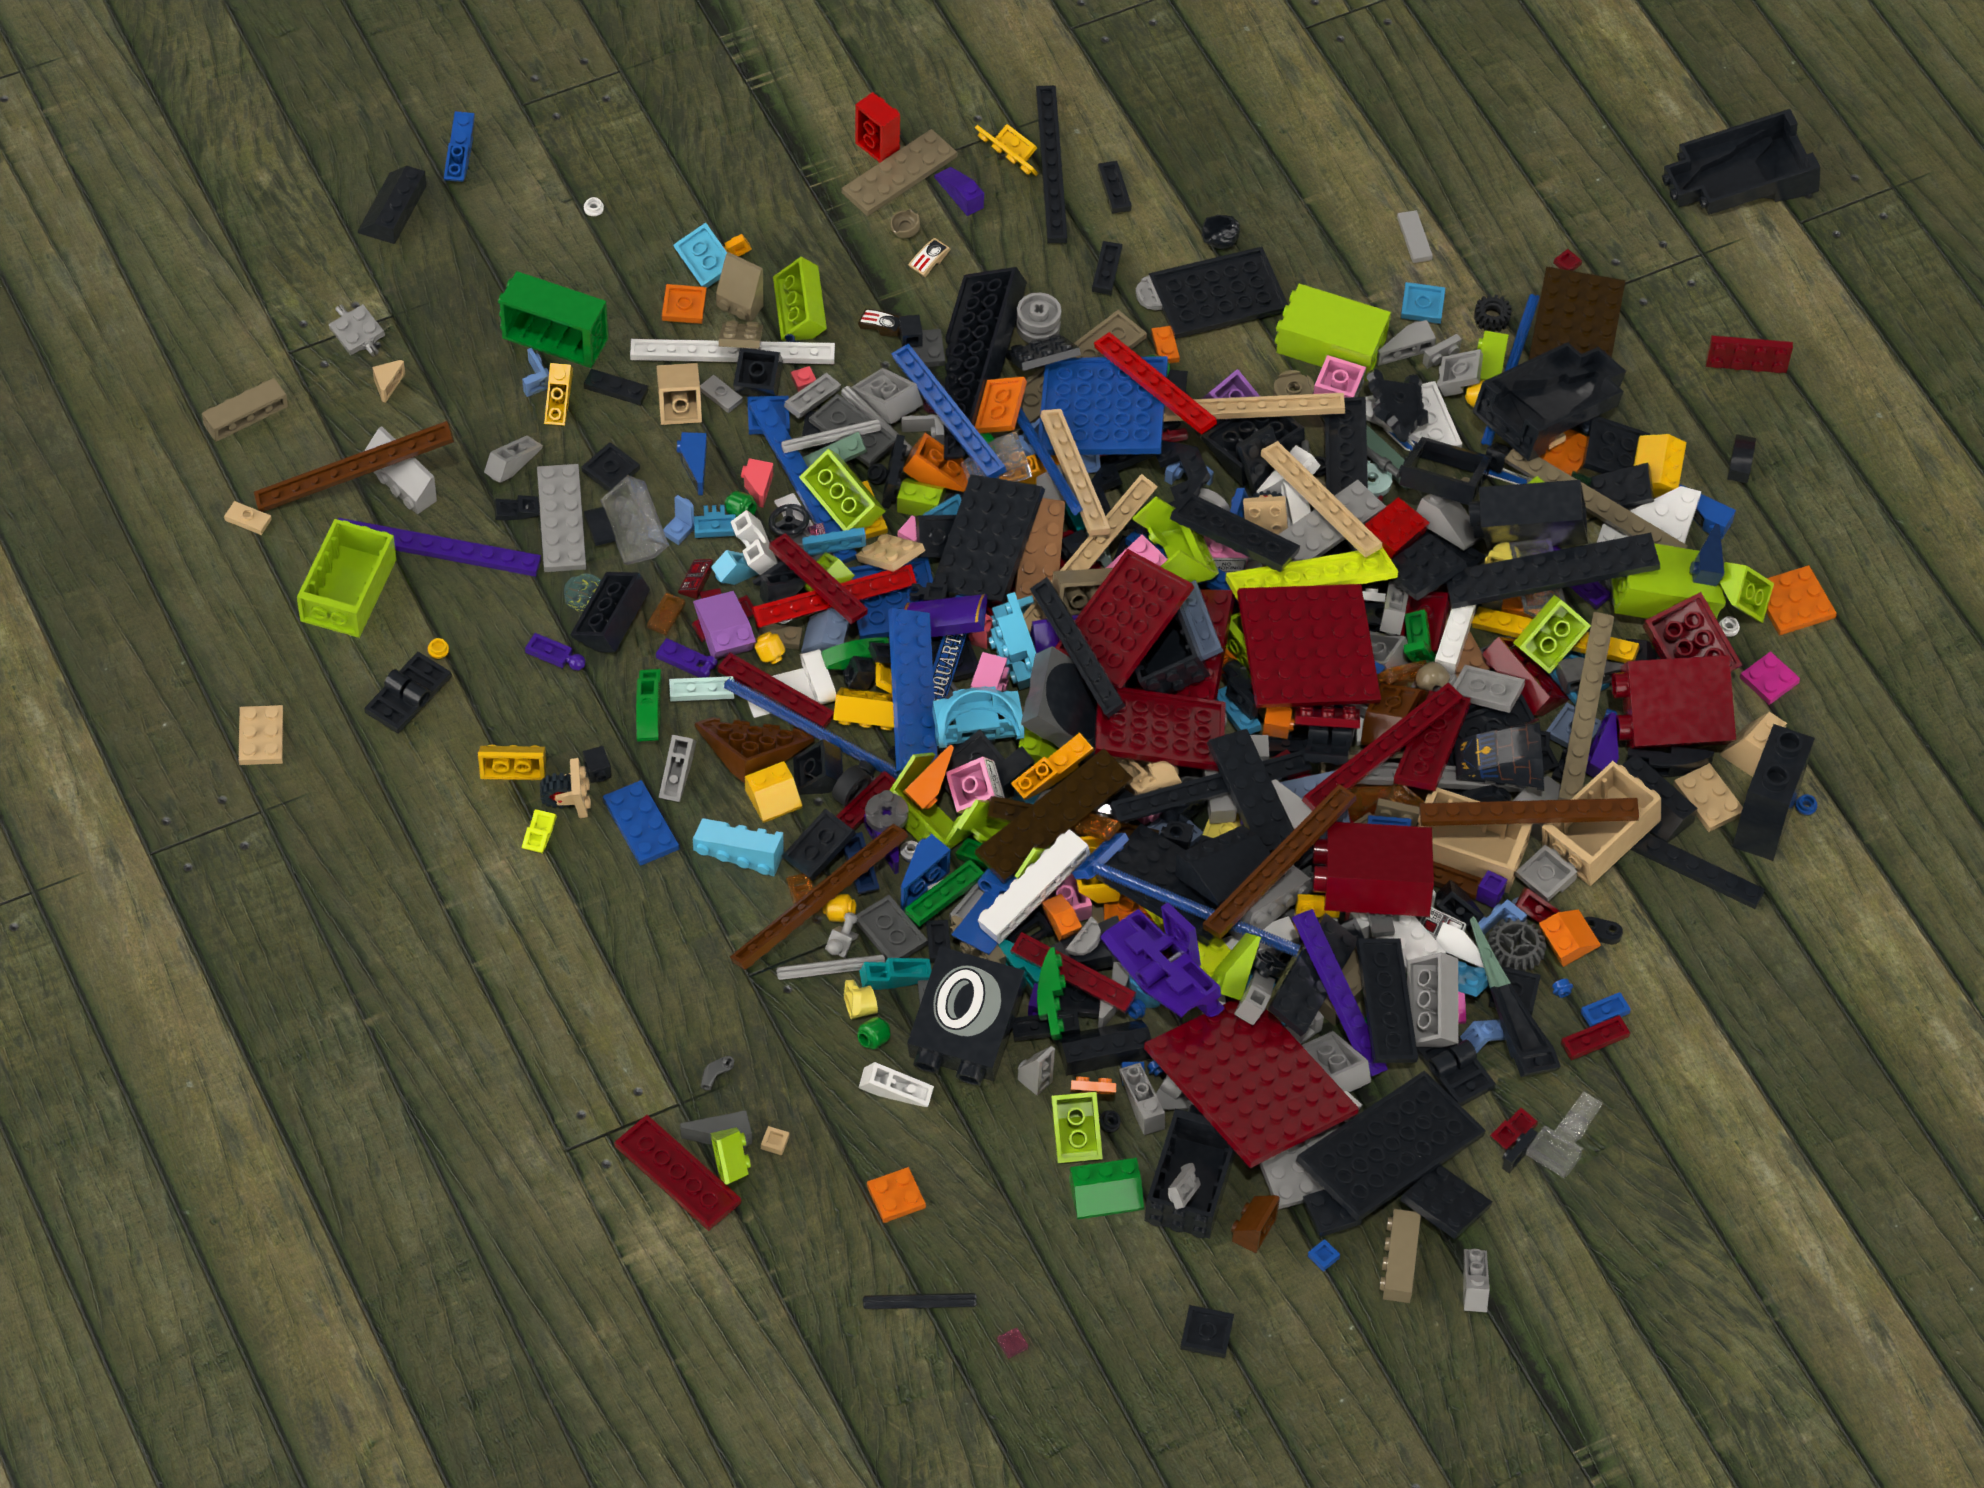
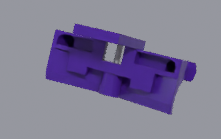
M1167 902L1161 906L1165 933L1141 910L1137 909L1107 929L1100 936L1101 941L1141 990L1181 1018L1196 1006L1208 1017H1215L1224 1010V1006L1217 1000L1221 997L1220 986L1199 967L1201 961L1195 927L1170 903ZM1168 947L1174 954L1169 959L1161 953Z

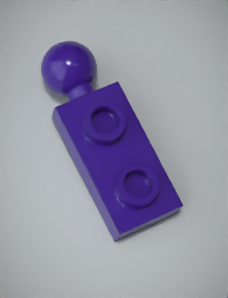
M534 633L525 647V653L560 668H563L566 663H569L570 668L575 671H579L585 666V658L580 654L572 655L573 649L537 633Z

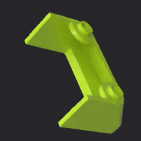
M1156 496L1132 517L1135 522L1147 528L1149 532L1148 537L1154 544L1163 546L1168 560L1161 565L1164 569L1189 582L1196 580L1197 583L1212 580L1219 574L1203 535L1170 519L1171 513L1175 509L1173 506Z
M933 752L913 754L889 790L893 794L902 797L909 808L908 819L904 828L918 842L933 834L949 849H952L972 834L971 831L957 828L970 807H967L963 814L957 817L955 822L936 804L928 810L926 808L920 810L903 791L930 765L935 754Z
M976 799L957 828L971 831L974 833L973 837L977 841L984 843L1009 823L987 819L989 801ZM1033 847L1015 877L1019 879L1025 873L1026 868L1040 858L1045 849Z

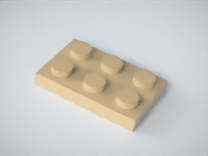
M884 534L873 544L863 547L862 551L856 554V558L860 563L894 572L923 553L925 549L922 543Z
M283 705L240 707L239 765L282 764Z
M1710 763L1674 780V787L1698 808L1696 816L1708 832L1740 818L1743 809L1742 805Z

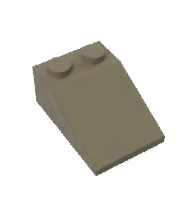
M728 252L725 256L716 292V306L723 311L736 315L739 319L752 322L764 306L763 268Z

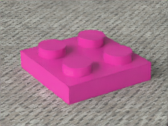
M1771 651L1740 674V679L1768 705L1799 684L1800 678Z

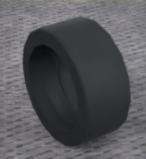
M858 765L851 766L837 780L832 791V797L846 807L870 785L871 776Z

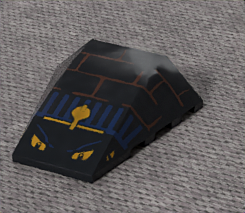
M1539 718L1456 740L1454 747L1457 779L1483 783L1493 781L1497 785H1505L1507 783L1517 785L1518 788L1526 789L1528 786L1544 791Z

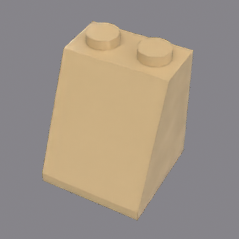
M698 364L657 365L661 425L702 422Z
M1768 712L1744 726L1736 735V741L1728 744L1720 753V756L1753 777L1773 724L1786 728L1787 723L1771 712Z

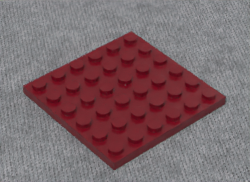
M1361 584L1238 589V602L1256 708L1370 704L1381 701Z

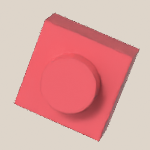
M810 366L791 372L792 381L798 392L816 380Z

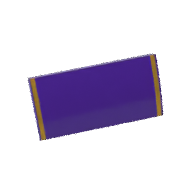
M987 594L911 602L906 603L904 609L930 613L931 637L982 632L985 626L988 596Z

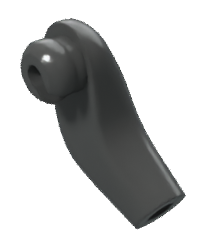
M725 1056L708 1064L704 1069L700 1087L704 1090H711L716 1076L730 1071L734 1067L733 1057Z

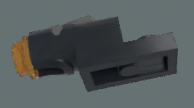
M1224 658L1221 675L1227 681L1225 695L1250 720L1257 718L1259 708L1255 706L1249 670L1234 658Z

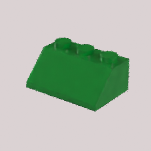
M1137 1158L1070 1167L1069 1182L1077 1220L1144 1210L1142 1182Z

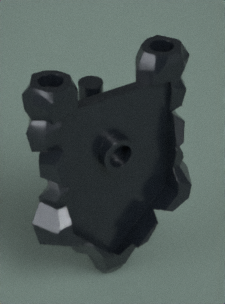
M1373 369L1367 373L1368 387L1371 393H1373L1374 398H1376L1375 406L1372 409L1375 416L1391 427L1399 441L1403 443L1408 441L1410 434L1418 426L1421 427L1427 424L1429 420L1428 411L1424 409V403L1422 402V380L1417 375L1412 374L1407 376L1403 383L1384 380L1383 374L1378 369Z

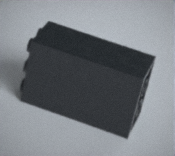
M1183 605L1135 669L1138 681L1145 691L1171 694L1211 676L1206 662L1199 651Z
M1175 1108L1147 1197L1144 1221L1149 1222L1153 1226H1164L1171 1228L1175 1232H1186L1197 1238L1210 1239L1236 1152L1204 1116ZM1188 1163H1193L1196 1169L1194 1172L1195 1176L1199 1178L1201 1185L1184 1208L1175 1209L1174 1203L1169 1199L1168 1188L1180 1174L1181 1167Z

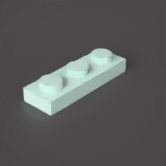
M730 677L669 679L670 701L734 699V693L724 688L725 681Z

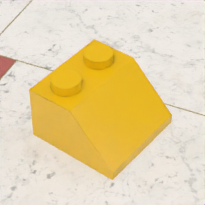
M784 761L745 776V791L763 823L802 808L794 778Z

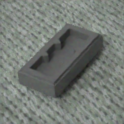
M1367 913L1372 937L1392 936L1395 934L1391 915Z

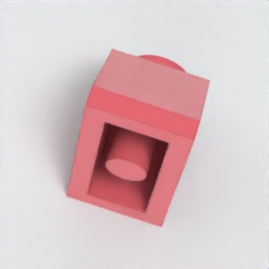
M749 458L747 466H743L741 478H744L746 490L754 497L757 505L763 508L773 479V463Z

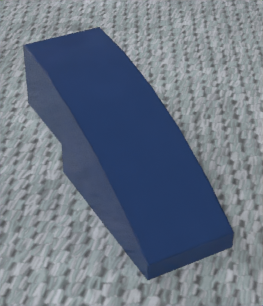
M862 832L856 833L842 849L846 861L866 846ZM873 866L853 881L858 894L879 890Z

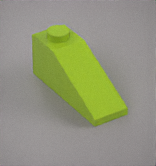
M1246 933L1217 966L1211 978L1220 986L1221 995L1241 1000L1261 937Z

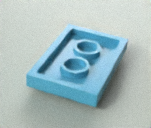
M704 223L673 246L700 285L708 288L720 280L727 252L707 223Z

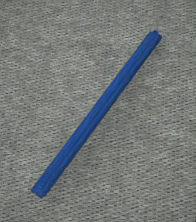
M1529 295L1504 371L1518 365L1540 298L1538 295ZM1486 425L1481 444L1491 446L1496 432Z
M1020 407L1017 423L1073 515H1077L1083 508Z
M731 677L725 681L724 688L765 709L784 721L786 720V722L795 725V727L804 730L808 734L840 747L844 753L853 758L870 763L877 771H886L896 780L901 772H896V766L893 768L891 763L890 765H888L889 762L886 764L885 761L884 763V759L881 761L882 758L879 760L875 755L872 757L873 753L870 755V752L867 754L868 751L865 753L866 750L863 752L861 747L859 748L858 746L856 748L857 745L854 747V743L851 745L852 742L849 744L847 740L845 741V738L842 740L843 737L840 739L841 736L839 738L838 735L835 737L836 734L833 736L831 731L828 733L829 730L826 732L827 729H825L824 731L822 726L820 727L819 725L817 727V724L815 726V722L812 724L813 721L810 723L806 718L803 720L804 716L801 719L802 715L800 717L797 713L794 715L792 710L791 712H789L790 709L787 711L788 708L785 710L783 705L782 707H780L781 704L778 706L779 703L776 705L774 700L772 701L771 699L769 701L767 697L764 699L765 696L762 698L760 693L759 695H757L758 692L755 694L756 691L753 693L751 688L749 689L748 687L746 689L747 686L744 688L742 683L740 684L739 682L737 684L738 681L735 683V680L733 681Z
M1096 861L1092 873L1094 872L1096 875L1099 874V876H1104L1106 879L1109 878L1111 881H1117L1120 885L1122 883V886L1124 885L1125 887L1127 885V888H1132V890H1137V892L1140 890L1142 894L1145 893L1147 896L1150 895L1152 898L1160 899L1163 903L1173 904V907H1178L1180 910L1183 909L1185 912L1188 911L1190 913L1191 911V914H1196L1198 917L1201 916L1203 919H1207L1215 911L1212 908L1209 910L1207 906L1204 908V905H1199L1197 902L1194 903L1192 900L1189 901L1186 897L1185 899L1184 897L1181 898L1179 894L1176 896L1174 892L1171 894V891H1166L1164 888L1161 889L1159 887L1158 889L1156 885L1153 887V884H1148L1146 881L1143 882L1140 878L1138 880V877H1133V875L1130 877V874L1126 873L1125 875L1123 871L1120 873V870H1115L1113 867L1110 868L1108 865L1105 866L1103 864L1102 866L1100 862L1097 863ZM1240 920L1230 929L1236 933H1242V935L1249 933L1261 937L1260 943L1264 944L1265 942L1267 946L1270 944V947H1275V949H1280V951H1285V953L1288 952L1290 955L1293 954V957L1295 954L1297 956L1300 949L1299 944L1296 946L1294 942L1291 943V941H1286L1284 938L1281 939L1279 936H1273V933L1271 934L1270 932L1268 934V931L1266 932L1265 930L1263 932V929H1258V927L1255 929L1253 925L1250 927V924H1245V922H1240Z

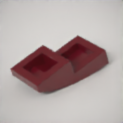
M1521 1107L1508 1121L1505 1120L1490 1137L1507 1150L1516 1145V1140L1522 1133L1526 1134L1530 1128L1534 1129L1538 1125V1121Z

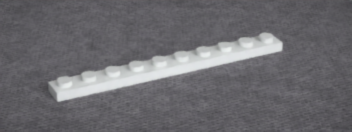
M631 339L630 360L738 362L740 348L718 347L719 341ZM761 342L760 348L757 350L780 352L783 363L834 364L835 343Z

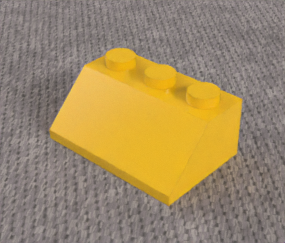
M1670 434L1644 435L1638 439L1634 466L1647 462L1650 465L1655 498L1678 488L1680 483L1686 442Z
M840 687L836 694L833 720H838V723L843 725H850L851 722L859 723L861 727L870 728L872 725L881 726L880 728L883 730H893V696L891 693Z
M517 745L480 746L478 751L480 779L542 780L545 778V747L536 745L530 747Z
M1108 834L1079 838L1088 844L1091 854L1108 838ZM1097 875L1088 880L1086 878L1075 879L1079 893L1096 903L1120 900L1121 893L1096 879Z

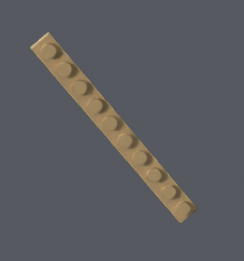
M1344 393L1193 399L1216 417V419L1345 414ZM1165 406L1164 422L1184 421Z
M1141 474L1106 515L1111 528L1109 534L1089 536L1060 571L1090 569L1158 486ZM1037 600L1023 614L1029 634L1032 621L1047 619Z

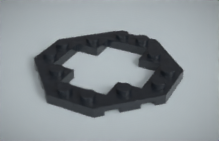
M1162 440L1161 454L1108 455L1091 480L1105 516L1110 512L1111 508L1104 491L1123 484L1118 471L1154 456L1157 457L1161 468L1181 461L1189 479L1170 487L1175 501L1168 503L1169 505L1176 508L1189 493L1199 496L1201 493L1200 488L1203 484H1207L1211 477L1198 447ZM1133 518L1123 528L1124 531H1127V529L1136 530V533L1139 534L1149 533L1147 528L1135 522Z

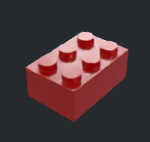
M872 92L855 104V143L879 163L900 150V113L897 109L888 105L882 97H878Z
M1398 497L1369 520L1365 526L1382 542V547L1389 558L1392 559L1417 541L1425 533L1430 522Z

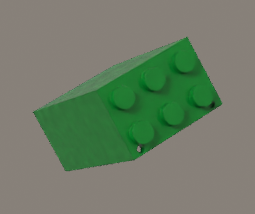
M516 271L513 278L508 280L505 292H502L499 296L500 329L502 330L503 339L589 368L594 366L608 341L607 305L605 300Z

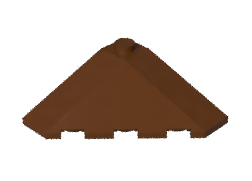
M716 717L695 723L696 729L729 771L744 783L745 776L780 762H785L815 740V737L797 727H793V731L781 730L780 725L763 724V727L750 726L748 721L734 720L733 723L720 722V718Z

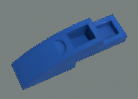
M454 112L444 180L464 182L473 142L474 113Z

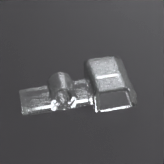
M1583 1092L1555 1131L1547 1126L1542 1128L1527 1148L1526 1155L1561 1177L1566 1178L1582 1154L1583 1148L1575 1143L1583 1137L1590 1122L1601 1109L1603 1103Z

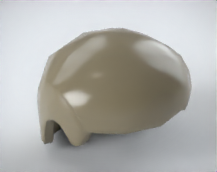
M911 209L895 213L890 220L892 232L900 238H911L920 230L921 222L919 215Z
M1428 662L1417 671L1415 680L1420 689L1433 691L1434 686L1443 687L1450 680V674L1440 663Z

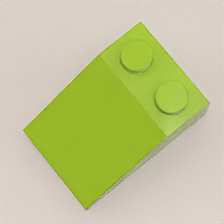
M1097 1092L1051 1096L1058 1163L1103 1159Z

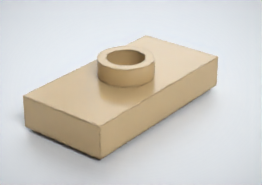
M236 501L233 502L224 516L225 521L260 535L263 534L272 520L271 515Z

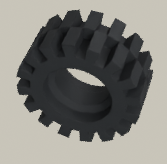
M1491 294L1487 298L1483 296L1481 300L1477 301L1474 319L1476 325L1479 324L1480 329L1485 327L1484 331L1491 329V332H1495V329L1498 332L1502 328L1506 329L1510 323L1512 312L1509 301H1504L1502 296L1499 299L1496 294L1494 297ZM1487 311H1496V312H1498L1500 315H1499V316H1490V315L1486 314L1485 312H1487Z

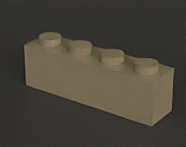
M272 378L250 390L244 391L238 396L227 399L215 407L207 409L202 413L203 424L215 442L287 408V396L275 378Z
M1394 1209L1393 1216L1388 1217L1386 1230L1390 1231V1237L1385 1238L1384 1250L1388 1251V1257H1383L1382 1270L1386 1271L1385 1277H1381L1379 1290L1383 1291V1300L1410 1303L1421 1217L1417 1212Z

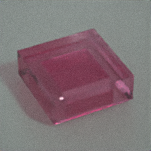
M1017 1327L997 1337V1342L1008 1359L1028 1349V1344Z

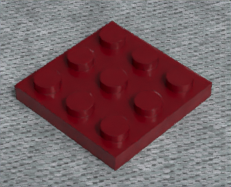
M1334 705L1296 706L1295 724L1360 728V709H1356L1354 705H1343V708L1334 707Z

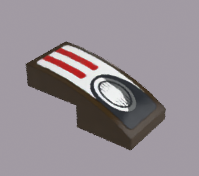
M865 309L858 322L860 329L878 330L882 336L898 337L900 334L899 316L888 312Z

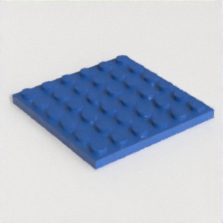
M1168 356L1141 357L1167 378ZM1106 357L1069 358L1045 365L1041 411L1062 410L1080 455L1161 454L1165 405ZM1040 417L1038 436L1049 454L1056 455Z

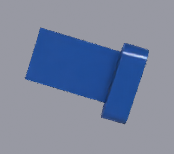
M988 868L978 880V886L985 893L955 929L952 936L990 955L998 943L980 928L979 916L983 910L989 909L994 904L995 899L1000 894H1004L1010 888L1011 883L1017 878L1013 876L1004 884Z

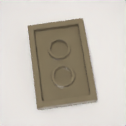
M727 321L722 324L718 347L760 348L763 325H759L758 322L738 324V321Z

